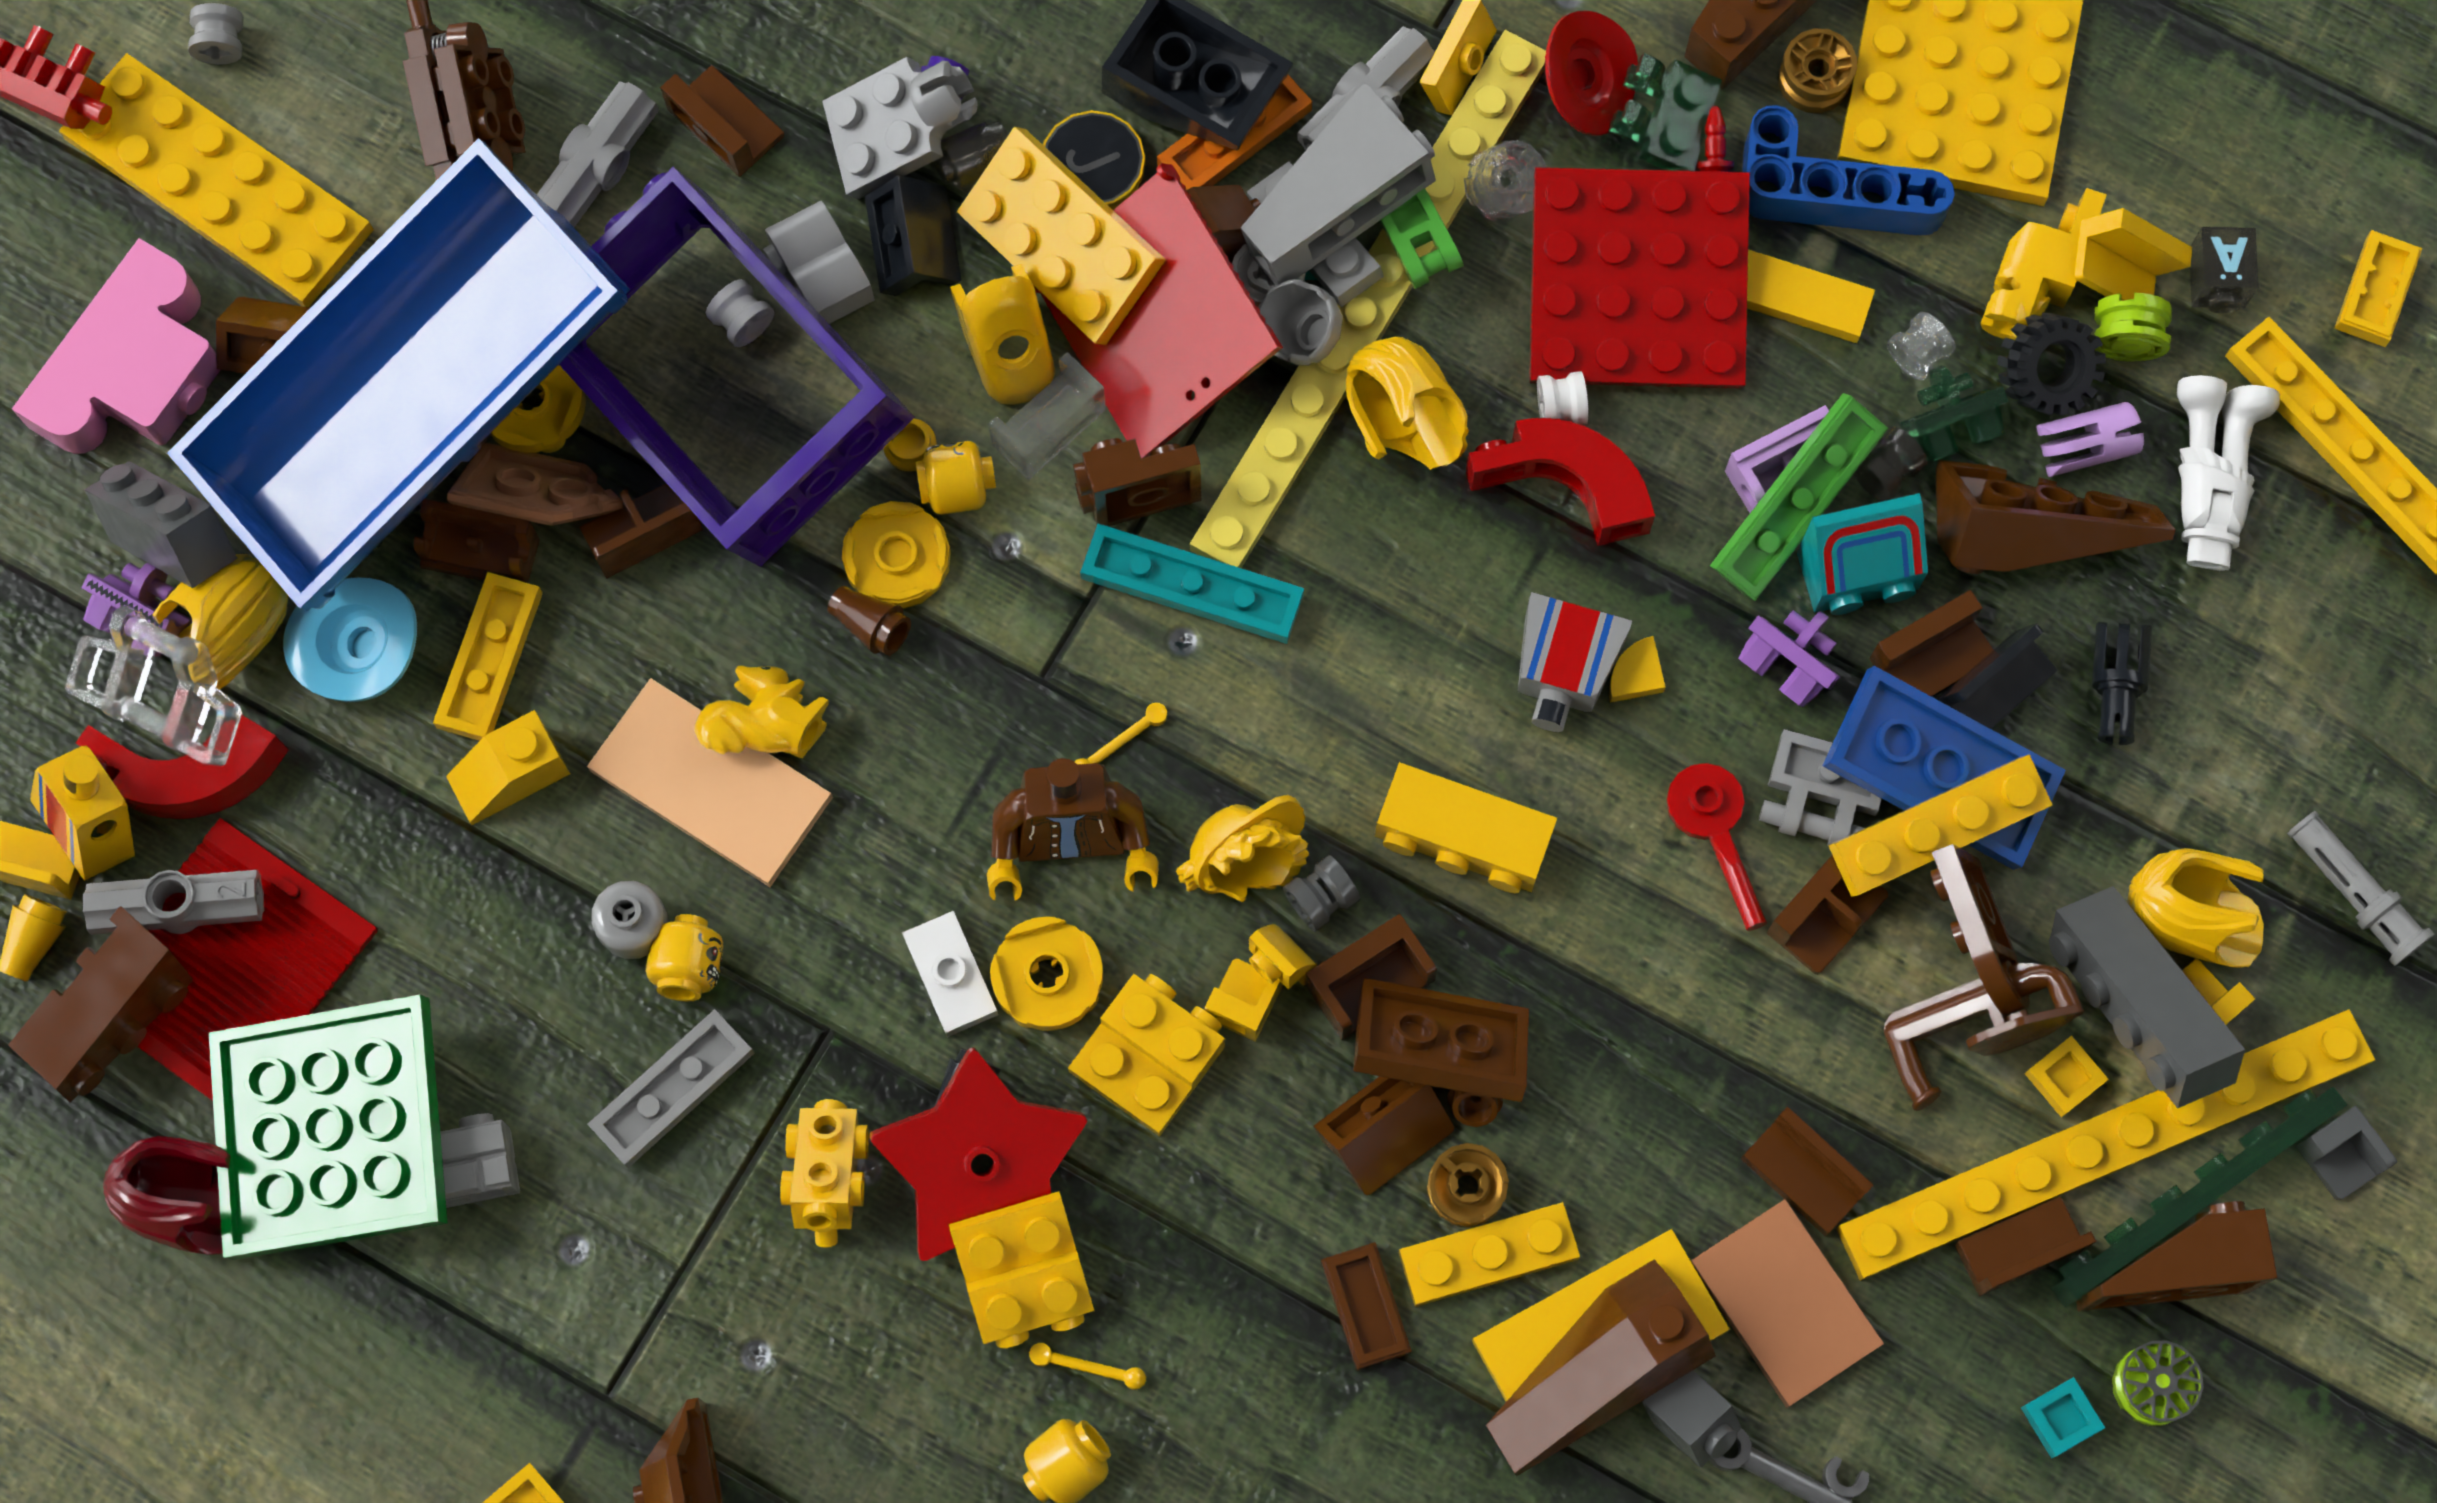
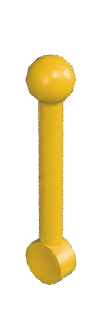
M1158 702L1150 704L1146 709V716L1087 759L1080 758L1075 760V763L1077 765L1100 763L1150 725H1163L1167 719L1166 707Z
M1036 1343L1029 1351L1030 1360L1038 1367H1044L1052 1363L1123 1381L1132 1390L1142 1388L1146 1382V1374L1139 1367L1123 1370L1052 1352L1051 1348L1045 1343Z

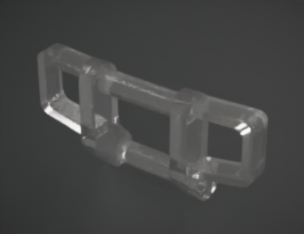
M121 606L113 612L109 624L112 639L84 635L80 638L65 684L68 694L101 709L105 715L119 722L128 720L163 738V743L166 747L178 753L187 754L202 764L216 766L226 764L242 712L238 704L216 688L217 676L206 644L192 637L180 638L148 622L142 612L130 606ZM103 650L116 653L104 694L93 689L92 679L99 656ZM155 650L171 658L176 677L179 679L168 716L140 702ZM212 706L216 710L217 718L208 747H205L198 743L209 707Z

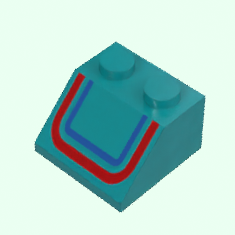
M1920 493L1812 517L1797 551V556L1814 613L1830 609L1831 614L1841 615L1861 608L1865 601L1883 598L1885 603H1895L1906 600L1916 594V590L1920 588L1928 574L1923 503Z

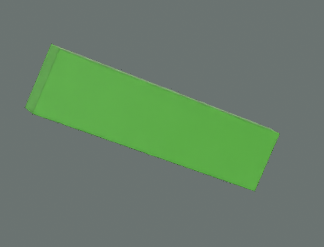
M1843 393L1710 564V567L1747 598L1756 601L1801 543L1812 517L1820 516L1825 512L1889 428L1851 395Z

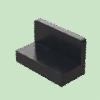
M897 175L864 196L880 293L897 296L922 280L950 286L961 281L948 195L943 185Z
M2038 623L2013 632L1937 700L1990 729L1994 727L2057 671L2056 667L2034 642L2044 632Z

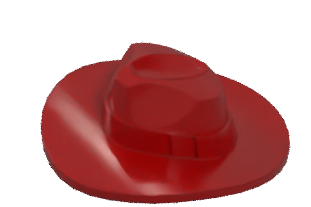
M1592 11L1568 13L1555 24L1549 36L1545 56L1546 81L1551 99L1562 118L1570 126L1583 134L1590 136L1604 135L1614 130L1620 124L1633 100L1638 79V57L1635 46L1630 36L1619 24L1600 13Z

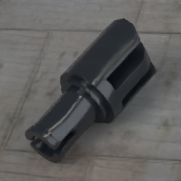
M2096 623L2092 687L2102 696L2100 732L2098 733V740L2102 743L2113 745L2115 723L2120 724L2119 745H2129L2135 741L2136 698L2148 690L2152 640L2151 625H2141L2137 658L2139 660L2138 671L2127 669L2130 624L2119 623L2116 669H2104L2105 658L2107 657V623Z

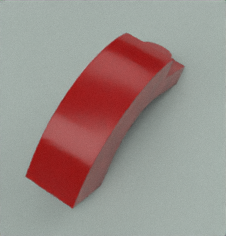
M1553 418L1517 420L1512 437L1513 443L1507 444L1505 440L1501 439L1492 440L1477 446L1474 452L1468 454L1466 475L1471 491L1526 478L1551 479L1567 486L1581 499L1587 509L1597 546L1650 534L1655 513L1647 487L1638 469L1630 458L1611 440L1586 426Z
M229 708L215 730L200 747L176 759L152 760L141 757L90 725L86 727L75 742L79 747L88 746L125 799L127 806L148 815L171 819L207 816L227 809L244 800L270 777L289 751L276 735L232 708Z

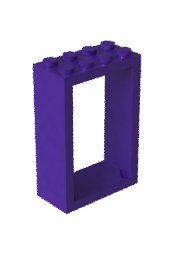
M673 166L667 173L658 174L651 179L643 190V196L628 211H622L611 218L604 228V234L591 246L631 289L626 294L627 298L629 299L701 228H710L858 387L860 392L737 510L587 345L586 340L613 313H610L559 365L728 551L761 567L899 434L915 416L717 203Z

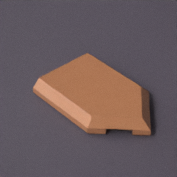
M484 443L481 446V449L475 454L447 493V500L453 505L550 526L607 515L623 508V501L611 489L604 490L597 483V475L584 463L537 453L514 451L490 443Z

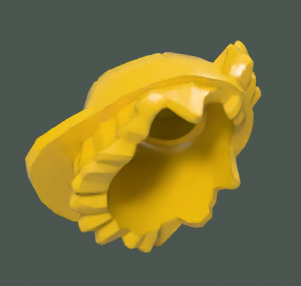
M1283 795L1273 798L1256 810L1240 804L1231 805L1219 810L1200 826L1190 848V859L1177 868L1176 872L1179 875L1180 883L1186 884L1187 892L1200 888L1209 894L1223 893L1240 902L1246 900L1248 888L1276 889L1277 885L1285 886L1293 880L1294 876L1299 874L1301 867L1306 865L1305 858L1309 856V851L1306 849L1308 843L1299 835L1305 824L1304 809L1295 797Z

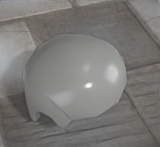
M1299 279L1287 280L1271 288L1258 306L1260 314L1266 318V324L1272 328L1283 346L1275 356L1284 361L1304 366L1318 363L1331 353L1340 339L1343 315L1335 298L1316 285Z

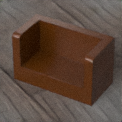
M1398 914L1308 971L1305 977V986L1340 1039L1343 1040L1357 1030L1359 994L1364 978L1423 989L1435 981L1437 968L1402 915Z

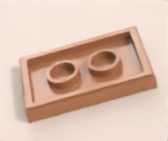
M1785 1199L1691 1260L1709 1294L1786 1408L1884 1344Z

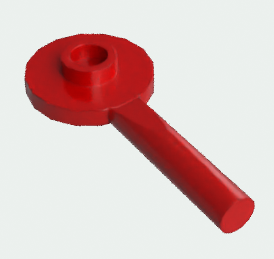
M1709 763L1691 765L1679 772L1670 784L1666 799L1669 817L1675 826L1688 836L1710 840L1746 930L1752 931L1761 928L1767 924V921L1730 834V831L1735 827L1742 815L1745 802L1742 787L1735 776L1721 766Z

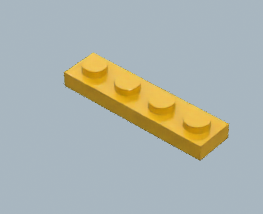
M2029 754L1828 846L1851 897L1934 861L1933 851L1951 844L1962 848L2052 806V802Z

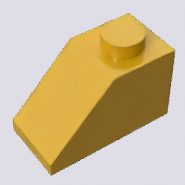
M533 710L485 735L446 775V778L470 824L474 825L570 775V772L546 726L537 712Z

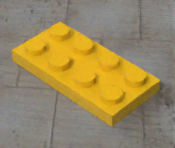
M1014 126L957 210V213L1013 266L1022 264L1032 284L1095 344L1106 345L1166 261L1161 254L1024 128Z

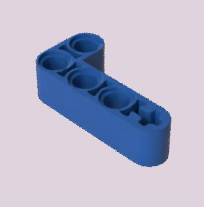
M1772 105L1758 110L1753 116L1744 145L1742 172H1750L1749 214L1751 216L1765 220L1910 235H1930L1943 225L1955 193L1950 179L1941 172L1928 169L1796 156L1798 122L1792 112L1785 107ZM1772 133L1777 135L1782 142L1772 144L1763 140L1760 135ZM1759 181L1771 182L1778 188V191H1763L1756 183ZM1814 186L1825 188L1831 196L1827 198L1817 197L1810 192L1809 188ZM1862 193H1877L1884 202H1869L1863 197ZM1901 196L1902 200L1900 204H1897V200Z

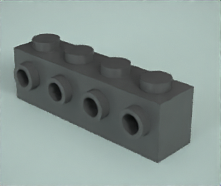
M2114 886L2056 910L2049 938V946L2053 957L2059 965L2070 970L2081 984L2082 992L2089 1004L2095 1008L2098 1007L2113 1025L2114 1033L2121 1045L2131 1049L2145 1066L2148 1078L2156 1089L2164 1091L2178 1109L2236 1083L2245 1048Z

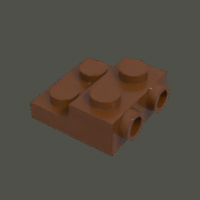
M1112 438L1092 446L1091 451L1082 453L1083 462L1073 464L1077 482L1075 487L1083 514L1093 512L1096 524L1112 526L1202 501L1201 464L1195 444L1181 447L1180 444L1163 445L1154 449L1150 456L1141 458L1136 439L1123 442L1119 438Z

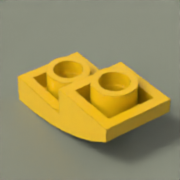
M1276 924L1259 928L1249 937V950L1253 954L1249 961L1255 970L1271 984L1278 979L1287 989L1291 988L1297 981L1304 986L1306 973L1318 966Z

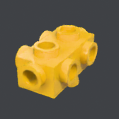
M833 1099L821 1100L814 1105V1108H800L799 1123L787 1125L786 1157L795 1158L794 1170L782 1171L780 1186L781 1205L791 1206L794 1229L815 1231V1243L823 1248L832 1247L838 1243V1229H851L853 1206L863 1207L865 1178L864 1172H857L858 1159H867L869 1152L868 1125H859L857 1109H848L844 1103Z

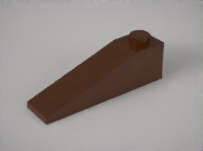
M1938 460L1936 467L1937 542L1953 566L1967 573L1980 574L1984 570L2006 572L2173 540L2176 531L2157 505L2094 490L2088 491L2084 498H2080L2064 488L2057 487L2056 481L2039 477L2037 486L2034 487L2005 480L2007 476L2006 469L1990 465Z
M1654 1259L1605 1288L1486 1424V1427L1517 1477L1716 1357L1709 1335L1677 1285Z

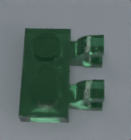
M1644 53L1640 56L1638 66L1632 64L1628 67L1623 86L1657 98L1653 113L1651 115V112L1645 106L1629 99L1625 104L1623 112L1617 110L1614 113L1608 132L1643 144L1639 159L1665 170L1694 171L1705 136V124L1709 111L1715 104L1722 80L1676 59L1666 69L1660 60Z

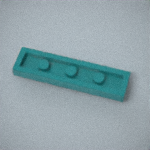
M1099 523L1095 529L1080 571L1082 580L1285 644L1288 643L1304 597V588Z

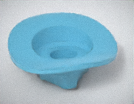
M346 578L335 588L334 597L323 608H311L309 611H305L296 606L285 628L283 639L285 661L294 678L302 686L324 698L342 702H359L376 698L391 689L402 678L411 662L417 637L416 613L410 599L395 586L372 578Z

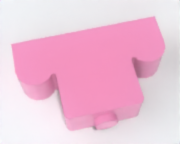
M138 238L13 406L12 410L22 422L40 436L63 450L74 454L92 451L103 442L107 433V422L105 419L108 416L115 418L158 445L166 444L187 415L194 414L202 406L207 394L206 389L220 372L217 369L216 352L209 342L182 325L189 322L197 314L201 303L199 290L184 267L174 258Z

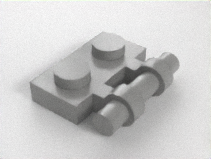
M1784 729L1779 740L1768 786L1789 792L1786 805L1764 800L1759 821L1779 826L1778 832L1795 837L1796 833L1800 832L1825 839L1828 846L1865 829L1864 827L1852 824L1855 811L1875 816L1879 811L1882 798L1822 766L1832 746V742ZM1806 798L1837 805L1834 819L1803 811Z

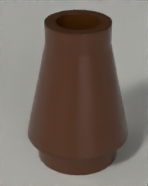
M845 585L839 587L834 592L828 603V613L837 618L874 654L880 652L885 655L894 654L902 646L909 634L911 620L904 615L903 608L899 605L856 592Z

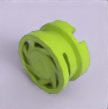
M2119 293L2106 296L2098 301V307H2095L2094 319L2100 327L2096 329L2094 336H2098L2103 345L2096 348L2095 351L2105 353L2106 358L2130 362L2152 360L2168 353L2171 347V335L2166 333V327L2172 321L2170 302L2162 297L2146 293H2134V299L2121 301L2122 295Z

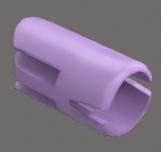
M2123 402L2037 425L2036 428L2039 436L2056 434L2082 426L2085 427V432L2040 445L2044 457L2066 454L2090 448L2091 451L2089 454L2046 465L2048 477L2140 453L2144 446V433L2133 435L2130 432L2116 433L2141 423L2134 406L2128 402Z

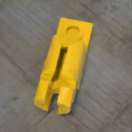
M2086 188L2077 206L2070 203L2067 204L2058 229L2028 222L2008 242L1993 288L1995 292L1991 295L1990 301H1988L1981 321L1983 330L2002 339L2009 338L2015 340L2017 336L2011 329L2017 323L2028 326L2026 317L2033 314L2041 316L2049 303L2064 308L2077 282L2074 274L2080 222L2082 219L2100 215L2107 196L2106 194Z

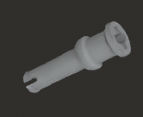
M2316 811L2306 816L2287 833L2358 911L2359 914L2355 917L2358 920L2357 924L2362 930L2370 929L2392 954L2389 960L2394 966L2405 960L2435 935L2430 928L2422 929L2400 904L2402 897L2397 891L2393 892L2391 889L2385 891L2355 858L2353 853L2345 847L2321 820Z

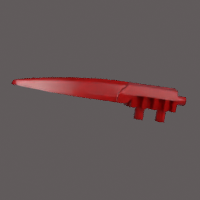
M33 26L23 48L0 38V97L71 129H84L90 120L101 125L109 122L112 116V107L100 101L105 86L85 76L95 52L75 44L64 67L44 58L54 34L41 27Z

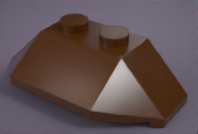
M700 1398L686 1400L639 1469L641 1485L633 1486L634 1503H723L707 1405Z

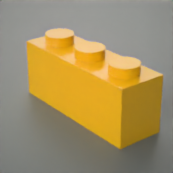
M1399 762L1377 821L1375 837L1384 840L1383 846L1395 853L1414 856L1416 851L1436 858L1435 864L1446 871L1465 875L1470 870L1489 877L1488 883L1502 891L1519 893L1520 889L1532 892L1557 818Z

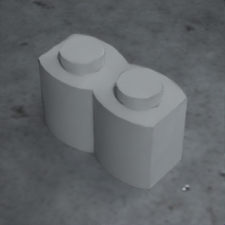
M822 201L765 229L769 246L762 249L764 255L782 274H786L791 284L828 324L875 301L868 278Z

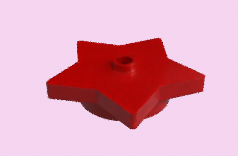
M969 1048L939 1101L933 1108L870 1132L869 1137L873 1145L915 1189L917 1252L920 1260L927 1261L955 1248L949 1224L1051 1194L1050 1178L1085 1127L1087 1119L1081 1112L1017 1100L978 1050ZM979 1154L989 1155L993 1159L992 1166L984 1172H974L971 1168L974 1157Z

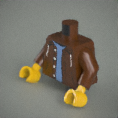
M1060 758L1054 760L1048 767L1025 770L1021 788L1012 790L996 806L993 812L991 856L997 858V862L987 872L989 894L992 900H995L996 897L995 887L1004 881L1012 882L1014 900L1020 898L1022 893L1020 874L1016 865L1013 864V859L1018 857L1019 862L1119 855L1124 854V850H1129L1130 856L1126 861L1124 877L1126 887L1133 892L1135 890L1134 872L1144 871L1151 876L1152 887L1155 888L1158 881L1159 862L1156 856L1146 851L1145 848L1150 845L1140 798L1119 782L1111 781L1105 766L1099 763L1077 765L1070 759Z

